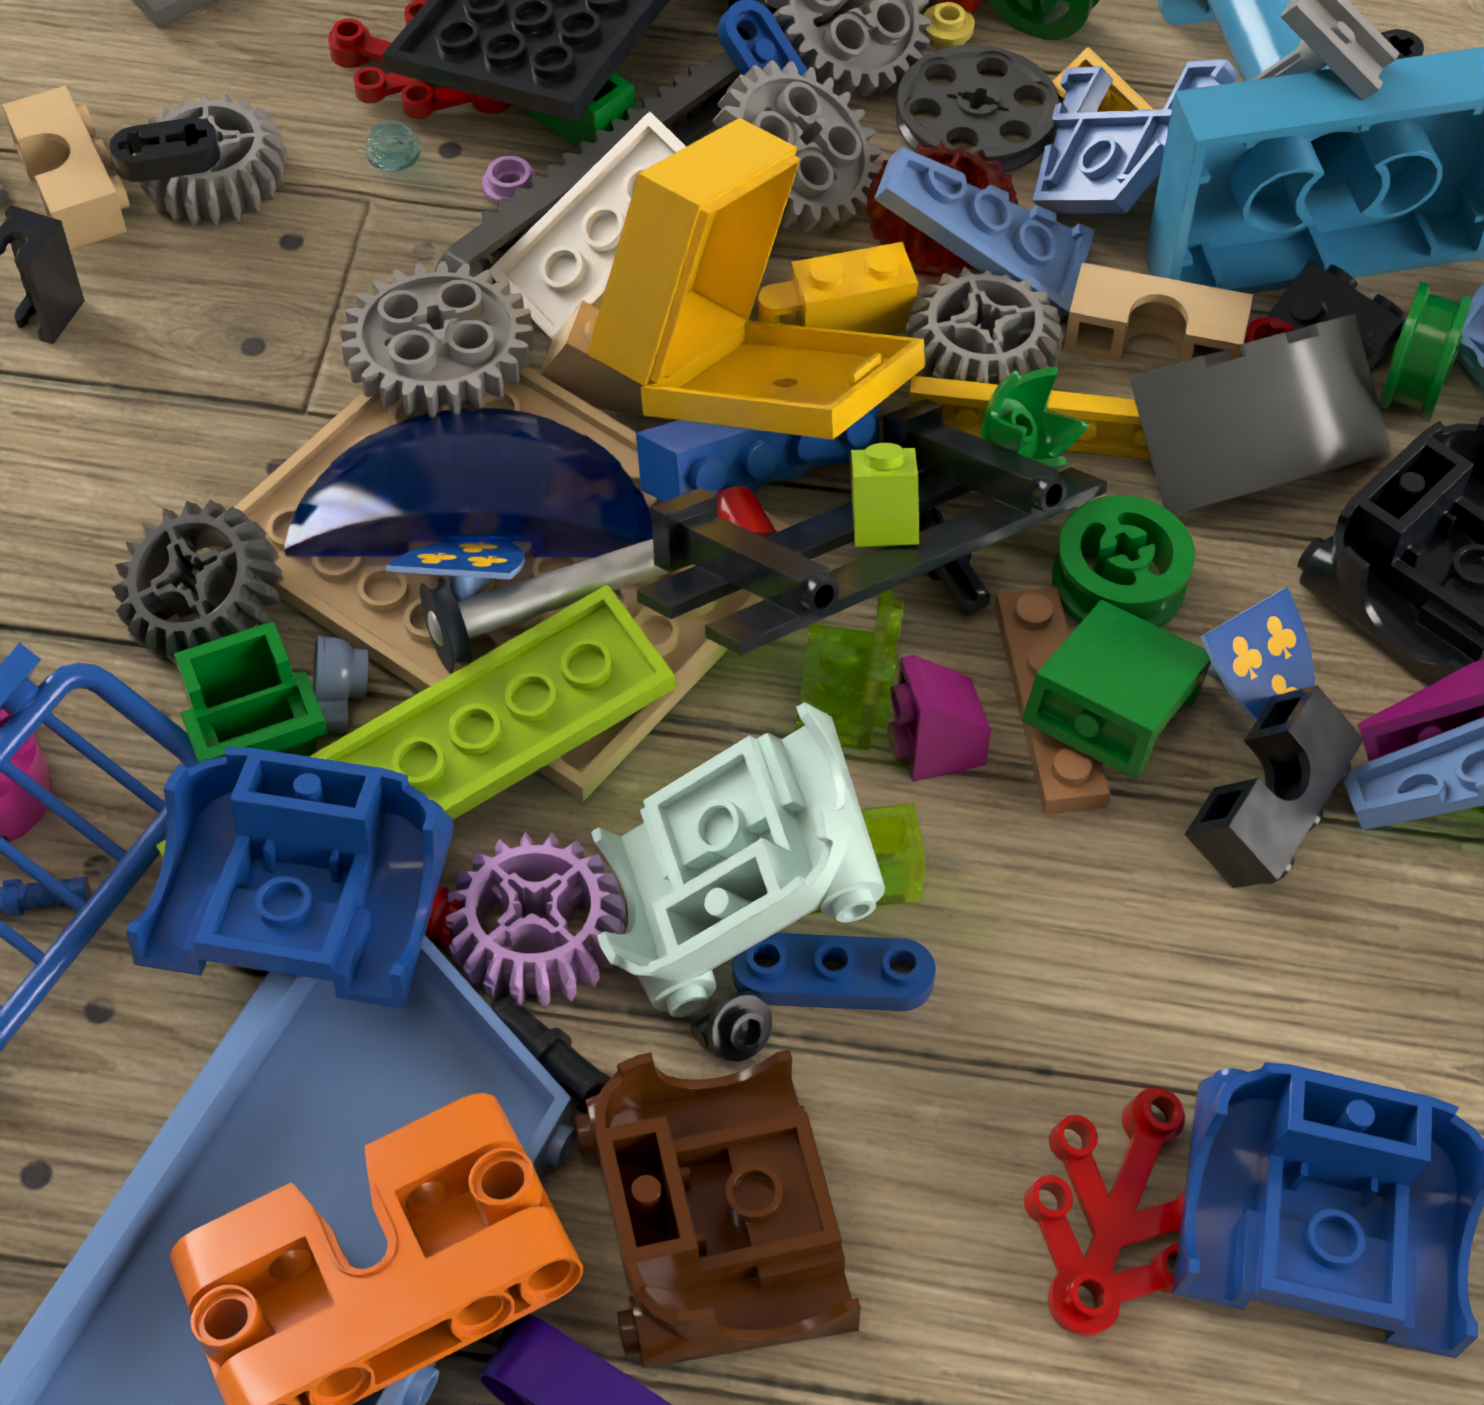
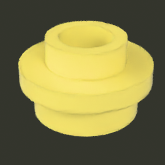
M945 2L936 4L928 8L924 13V16L932 19V24L923 32L930 39L929 43L937 49L964 45L973 35L975 26L973 15L956 3Z

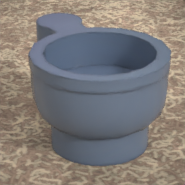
M317 635L314 651L312 689L325 718L328 733L346 734L348 699H365L368 649L352 648L348 641L341 638Z

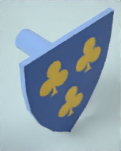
M494 535L456 539L411 550L387 564L386 571L450 576V589L458 602L474 597L489 585L492 578L509 580L513 578L524 566L525 557L522 549L512 542Z
M1288 587L1281 589L1200 636L1211 660L1208 674L1212 677H1220L1231 697L1254 721H1257L1272 696L1315 685L1310 643Z

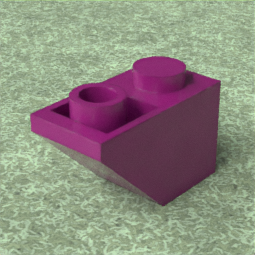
M915 655L901 657L898 685L891 686L890 688L895 721L888 722L887 734L894 758L896 760L905 759L912 781L915 782L986 765L991 728L972 679Z

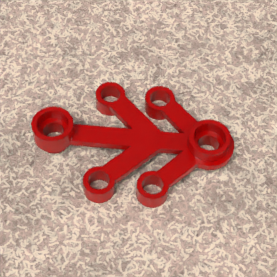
M413 1L405 7L406 25L427 1ZM353 18L337 21L328 35L332 61L345 68L359 67L366 64L370 59L384 62L382 54L391 44V42L370 36L369 30L359 20ZM376 67L362 68L353 77L355 94L360 101L364 103H377L386 96L401 92L403 112L413 119H423L430 116L434 111L472 102V105L478 111L487 114L503 112L512 105L448 87L433 91L429 86L432 83L395 73L385 75L381 69Z
M1147 1088L1125 1106L1122 1113V1125L1131 1141L1109 1194L1092 1155V1151L1096 1148L1098 1142L1097 1130L1092 1122L1081 1115H1069L1062 1119L1050 1132V1149L1059 1160L1063 1161L1092 1233V1239L1085 1256H1083L1065 1216L1073 1204V1193L1067 1182L1055 1175H1045L1034 1182L1024 1194L1025 1210L1034 1221L1038 1222L1057 1271L1048 1290L1050 1313L1061 1328L1074 1335L1092 1337L1106 1331L1116 1321L1121 1303L1162 1290L1172 1294L1174 1277L1168 1271L1167 1258L1176 1260L1178 1244L1170 1245L1153 1258L1149 1265L1111 1274L1122 1248L1180 1230L1185 1190L1173 1201L1136 1212L1160 1149L1175 1139L1181 1133L1185 1124V1114L1181 1101L1176 1095L1165 1089ZM1151 1104L1163 1112L1167 1123H1161L1155 1119L1151 1112ZM1065 1130H1072L1079 1135L1082 1141V1149L1073 1148L1067 1143L1064 1136ZM1039 1190H1047L1054 1195L1057 1200V1210H1050L1041 1203ZM1079 1286H1084L1092 1293L1096 1302L1095 1308H1088L1080 1301L1078 1297Z

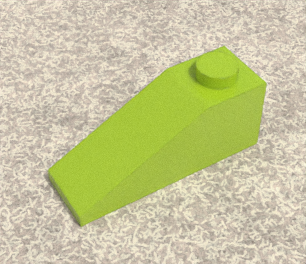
M877 443L867 447L865 450H851L849 454L855 547L919 545L918 469L915 448H902L893 443Z

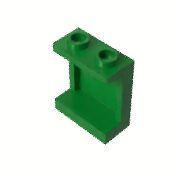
M1101 599L1036 673L1021 722L1136 780L1147 766L1157 736L1183 704L1192 706L1198 699L1211 660L1205 649Z

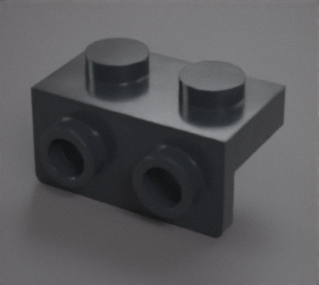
M1309 260L1268 313V317L1279 318L1289 323L1294 330H1298L1324 321L1355 314L1371 373L1394 341L1397 342L1403 325L1401 318L1404 316V312L1396 304L1380 294H1376L1371 300L1355 289L1358 285L1357 281L1336 265L1330 264L1327 270Z

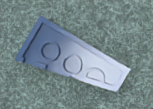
M901 147L889 158L874 198L876 201L982 273L988 270L993 275L1003 276L1006 274L1016 282L1031 279L1030 287L1032 292H1048L1050 305L1058 308L1060 320L1069 314L1081 264L1086 262L1095 230L1080 223L1074 228L1056 222V213L1038 205L1028 210L1009 201L1008 192L992 185L983 190L966 182L964 173L907 148Z

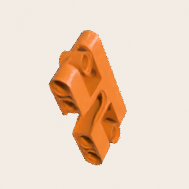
M474 1093L462 1097L364 1146L372 1207L388 1244L385 1256L372 1267L360 1269L350 1265L347 1256L338 1244L332 1228L292 1182L189 1232L178 1240L172 1247L170 1261L191 1315V1330L204 1349L224 1405H352L559 1299L579 1283L583 1275V1264L539 1180L532 1161L526 1155L500 1102L494 1095ZM514 1194L512 1197L504 1199L508 1195Z

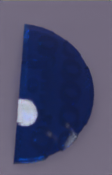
M461 408L460 414H453L451 410L438 411L435 417H429L428 414L403 420L400 423L365 437L333 460L331 465L309 487L295 510L288 529L284 550L286 557H399L410 551L411 542H531L533 557H598L653 539L652 517L643 493L634 484L631 477L621 466V463L590 437L582 435L552 419L527 412L499 408Z

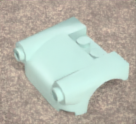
M805 702L796 707L800 719L805 726L782 740L768 732L757 739L749 735L644 799L645 807L640 810L644 823L623 836H618L600 827L591 832L594 843L603 853L619 880L628 909V926L625 934L602 932L597 935L600 947L610 964L637 976L651 1004L658 1011L669 1012L673 1017L689 1016L701 1011L708 1005V998L716 990L712 969L820 908L824 915L836 917L839 922H853L862 919L875 910L876 902L885 893V885L832 717Z

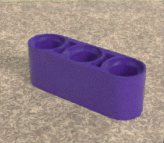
M527 1314L518 1321L479 1374V1379L486 1389L505 1405H672L549 1323L531 1314Z

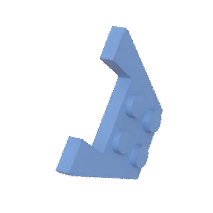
M1228 59L1188 61L1163 109L1097 112L1113 79L1102 66L1066 68L1060 83L1066 91L1063 104L1055 105L1052 121L1058 127L1054 145L1045 146L1033 197L1034 203L1056 214H1127L1160 173L1175 91L1233 83L1239 73Z

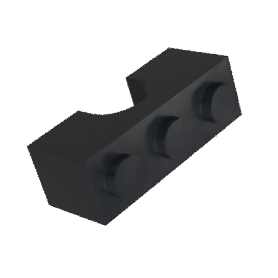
M1318 685L1272 696L1244 740L1263 766L1265 784L1260 778L1214 787L1184 835L1232 888L1262 883L1271 884L1279 881L1292 868L1295 860L1293 856L1306 834L1321 820L1323 816L1322 808L1335 786L1343 781L1350 772V762L1364 738Z

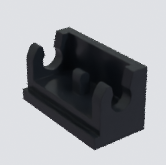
M10 205L4 212L6 219L0 226V255L6 251V247L10 243L15 257L14 261L26 292V296L15 310V321L18 328H23L28 324L29 318L37 313L40 322L37 331L39 340L54 344L85 302L61 220Z

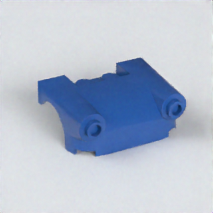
M225 747L226 756L201 761L190 768L179 764L167 779L163 789L167 810V836L159 878L147 907L139 917L130 921L126 930L134 965L202 976L207 961L333 981L336 998L404 1009L455 828L452 818L443 808L409 785L408 775L385 768L244 747Z
M1265 1062L1261 1069L1249 1072L1235 1068L1218 1070L1212 1077L1202 1080L1197 1088L1172 1294L1244 1310L1252 1299L1385 1329L1386 1343L1457 1358L1478 1338V1323L1473 1316L1469 1301L1468 1270L1475 1229L1484 1207V1139L1474 1127L1456 1115L1458 1106L1431 1096L1291 1064Z

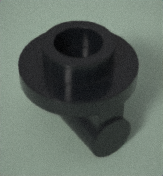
M745 988L738 993L724 998L712 1011L691 1024L690 1029L702 1047H711L717 1054L727 1060L744 1061L755 1056L768 1041L772 1029V1016L767 1004L755 996L749 989Z

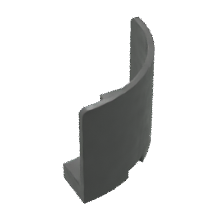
M1355 314L1241 344L1239 346L1242 357L1231 360L1229 349L1129 377L1164 508L1173 514L1310 477L1381 455L1390 450L1387 432Z

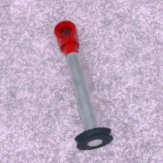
M731 487L715 494L717 495V516L762 537H767L777 532L755 493L748 487ZM653 539L458 602L447 582L440 577L436 589H429L424 583L420 584V599L433 645L443 666L451 674L454 673L456 662H463L465 665L472 662L470 637L571 605L606 584L614 591L669 572L654 565Z

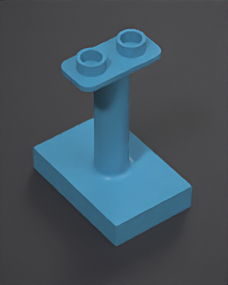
M1158 0L1160 12L1165 21L1170 24L1183 25L1216 20L1243 81L1175 91L1144 257L1152 276L1253 294L1288 288L1309 260L1327 270L1330 264L1336 265L1353 278L1484 258V47L1396 59L1381 71L1378 77L1383 82L1380 89L1364 100H1361L1328 65L1319 71L1312 70L1305 73L1252 80L1296 50L1302 40L1280 17L1290 0Z

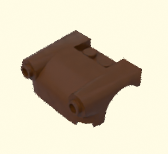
M790 1050L776 1052L761 1063L743 1071L711 1079L691 1080L667 1076L655 1066L651 1052L636 1055L617 1064V1072L602 1088V1091L585 1099L586 1113L574 1115V1123L581 1156L595 1155L597 1165L601 1167L625 1279L631 1296H628L630 1309L617 1312L625 1356L639 1354L642 1367L648 1368L859 1331L861 1308L858 1298L852 1299L844 1272L845 1257L842 1249V1238L807 1111L805 1112L803 1105L799 1106L792 1081V1055Z

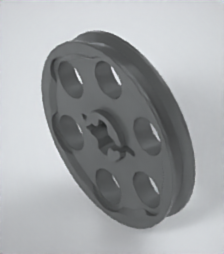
M960 45L930 53L915 62L907 70L898 88L896 122L903 139L916 153L962 173L996 174L1011 171L1032 162L1044 152L1045 146L1050 145L1056 130L1052 116L1055 105L1059 104V98L1056 88L1048 75L1027 58L992 46ZM992 69L1001 72L1005 76L990 79L982 76L979 72ZM933 76H944L953 82L947 85H936L927 79ZM1031 97L1037 99L1042 104L1036 107H1026L1019 104L1016 100ZM927 110L935 113L938 117L932 120H920L912 114L916 111ZM1015 132L1026 136L1028 140L1014 143L1005 140L1002 135ZM956 139H965L971 141L976 146L963 150L951 146L949 142Z

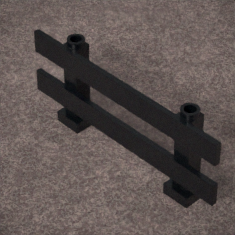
M925 399L883 416V443L897 444L902 448H915L917 469L925 470L918 473L919 513L970 491H976L995 500L920 532L919 545L887 546L830 571V568L811 559L855 541L852 501L767 537H762L717 516V495L699 488L651 507L654 565L670 573L691 564L696 566L637 590V602L669 619H673L736 591L745 589L765 600L705 625L706 638L739 655H743L1107 493V481L1072 467L1058 472L1056 468L943 424V405Z

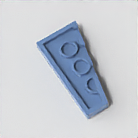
M1484 717L1351 768L1343 781L1362 829L1367 830L1483 806Z

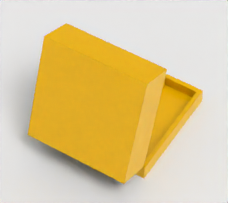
M741 118L734 120L638 173L587 355L643 385L641 386L643 416L834 440L925 367L924 339L749 320L801 158L795 156L798 147Z

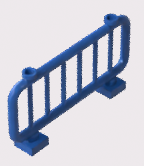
M20 642L0 664V712L4 710L12 716L0 730V772L114 858L118 864L86 902L0 836V854L77 912L45 953L0 920V937L36 964L3 1006L0 1005V1052L159 856L160 852L156 845L166 840L167 836L166 802L51 712L70 691L87 689L95 693L177 757L183 766L190 768L198 763L185 730L112 673L95 664L77 662L61 666L37 686L30 680V677L41 659ZM42 723L158 813L128 851L117 845L10 762L12 757Z

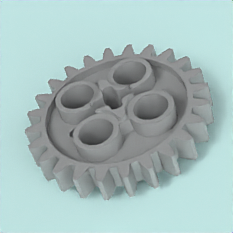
M765 0L766 4L778 9L773 16L779 26L783 27L784 34L800 59L807 63L806 68L813 67L815 73L819 72L822 74V84L829 77L834 79V83L840 82L842 93L849 92L851 94L857 87L863 98L868 97L876 89L882 94L885 93L895 83L899 84L907 70L915 62L923 58L920 51L930 42V39L922 32L932 24V19L919 14L929 3V0H874L862 11L858 7L867 0ZM836 12L840 14V16L822 27L814 25L828 21Z
M773 60L763 69L754 65L745 75L741 74L727 89V93L717 104L721 111L713 119V124L718 128H722L741 118L798 147L795 156L801 158L781 218L782 227L787 228L797 218L803 233H808L816 224L822 233H827L835 224L842 228L869 205V199L878 190V186L874 181L882 174V169L873 162L882 152L881 149L867 144V141L876 131L869 127H861L858 121L865 115V111L863 109L852 111L847 106L851 97L849 92L842 93L839 96L832 92L834 79L829 77L821 85L816 82V74L813 67H809L800 76L793 61H789L780 70Z
M440 261L436 272L428 273L421 263H417L415 275L410 277L396 269L393 270L394 283L389 285L375 279L373 281L374 295L359 292L356 295L358 308H347L345 311L347 324L340 327L344 364L345 367H349L351 381L353 383L362 382L366 397L381 393L382 407L388 408L398 400H402L406 415H410L419 404L427 406L429 417H435L439 406L447 404L454 415H459L461 402L469 400L480 409L483 407V393L488 392L493 396L503 397V381L518 384L520 381L519 368L530 366L529 351L534 350L530 309H524L523 295L521 293L510 294V282L508 280L499 281L492 285V274L488 269L476 277L470 275V266L467 263H464L456 273L448 272V266L445 261Z

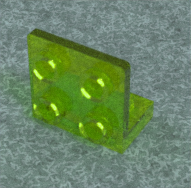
M893 588L878 594L872 632L810 624L799 705L805 702L831 716L840 745L844 748L870 751L873 727L886 728L890 688L894 685L897 664L896 646L900 634L904 605L903 601L892 600ZM798 713L795 731L805 726Z

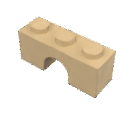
M66 85L2 104L14 146L29 179L36 180L45 214L48 217L62 221L70 250L127 232L121 209L130 207L128 196L121 178L118 175L109 177L107 173L113 171L102 139L91 140L92 136H96V132L86 105L75 106Z
M1082 262L1069 312L1064 351L1120 362L1124 345L1128 340L1140 334L1150 333L1161 335L1171 340L1179 350V362L1229 349L1231 360L1241 357L1239 345L1244 344L1253 294Z

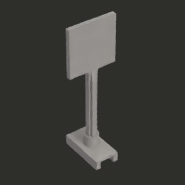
M1290 0L1280 17L1302 40L1296 50L1252 80L1305 73L1312 70L1319 71L1328 65L1361 100H1364L1380 89L1383 83L1378 78L1381 71L1394 62L1400 53L1349 0ZM1160 173L1140 197L1158 186Z

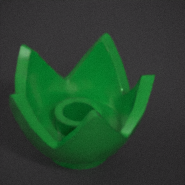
M1058 367L1030 371L1021 376L1017 370H1014L992 393L984 412L981 433L983 440L1053 468H1059L1069 464L1065 456H1056L1072 446L1088 429L1089 423L1047 409L1058 374Z

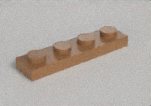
M1058 587L997 593L995 612L1021 720L1036 673L1070 635ZM1022 722L1044 815L1106 808L1109 802L1110 790L1103 763Z

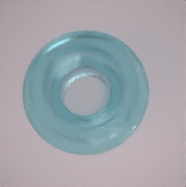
M400 121L379 123L370 131L369 138L365 144L366 157L369 163L379 170L389 172L404 170L412 166L418 160L421 151L418 137L407 124Z

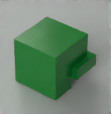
M274 621L174 653L190 709L180 713L198 763L226 756L225 747L256 748L309 757L317 752L314 739L328 735L325 718L306 671L296 674L292 673L288 655Z

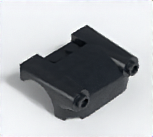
M1480 417L1478 424L1456 423L1444 426L1441 421H1438L1424 430L1348 502L1339 515L1334 536L1329 537L1325 541L1320 537L1314 539L1305 549L1297 564V567L1303 571L1300 577V584L1428 686L1473 662L1484 659V417Z

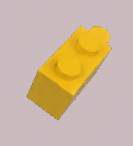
M903 242L791 262V281L770 284L759 291L758 321L883 335L906 332V323L909 322L910 309L914 304V299L917 298L918 281Z

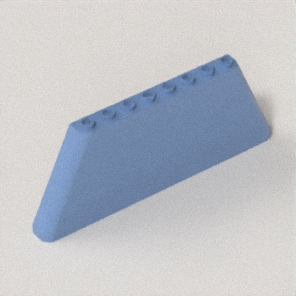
M426 935L424 936L404 1009L336 998L333 981L269 971L0 1363V1405H224L204 1349L191 1330V1315L170 1261L172 1247L180 1238L292 1182L332 1228L338 1244L347 1256L350 1265L360 1269L372 1267L385 1256L388 1244L372 1207L365 1145L462 1097L474 1093H488L494 1095L500 1102L526 1155L532 1161L541 1182L550 1165L556 1168H560L563 1165L574 1144L576 1129L568 1126L571 1097ZM514 1194L508 1195L504 1199L512 1197ZM438 1361L352 1405H426L438 1380L439 1370L434 1368Z

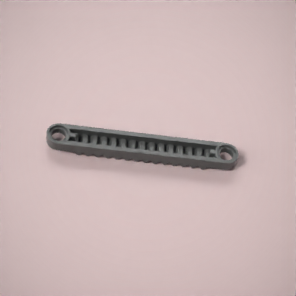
M724 51L704 66L697 64L689 65L688 77L678 74L673 77V88L663 85L658 87V99L645 96L642 98V110L632 107L626 110L627 121L614 118L611 120V132L597 130L595 132V143L580 142L579 155L566 152L563 154V166L549 164L547 166L548 177L534 175L531 177V189L519 186L514 189V201L504 198L498 200L499 212L488 210L481 212L482 224L452 244L439 259L437 266L440 261H445L448 266V272L456 273L464 263H467L470 266V275L472 277H476L487 269L489 270L649 111L686 146L714 127L713 119L721 111L717 105L718 102L727 93V89L741 75L727 52ZM492 277V285H493V284H495V283H497V282H496V280Z

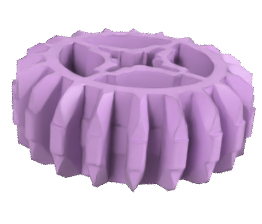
M526 832L520 840L519 847L510 849L507 844L498 839L494 847L495 857L493 858L475 852L474 859L472 860L473 871L458 870L455 879L456 891L448 893L449 902H453L454 899L463 901L462 909L445 917L446 921L453 922V925L446 923L447 928L453 929V938L449 945L451 959L456 963V966H463L465 979L470 985L473 986L484 982L485 993L489 995L492 1001L506 990L510 991V996L516 999L520 1005L525 1001L527 995H537L539 1004L545 1009L551 1000L550 993L561 991L572 1002L577 995L576 982L578 981L595 988L600 979L599 968H613V965L610 964L600 947L597 935L604 931L625 934V926L622 922L626 917L625 901L619 895V882L614 873H605L604 862L599 854L584 858V848L580 845L578 839L565 849H559V840L553 832L543 845H533V840ZM498 903L503 908V915L497 920V928L489 935H486L482 929L483 922L489 911ZM582 904L589 916L583 928L574 937L568 932L567 923L573 919L572 911Z

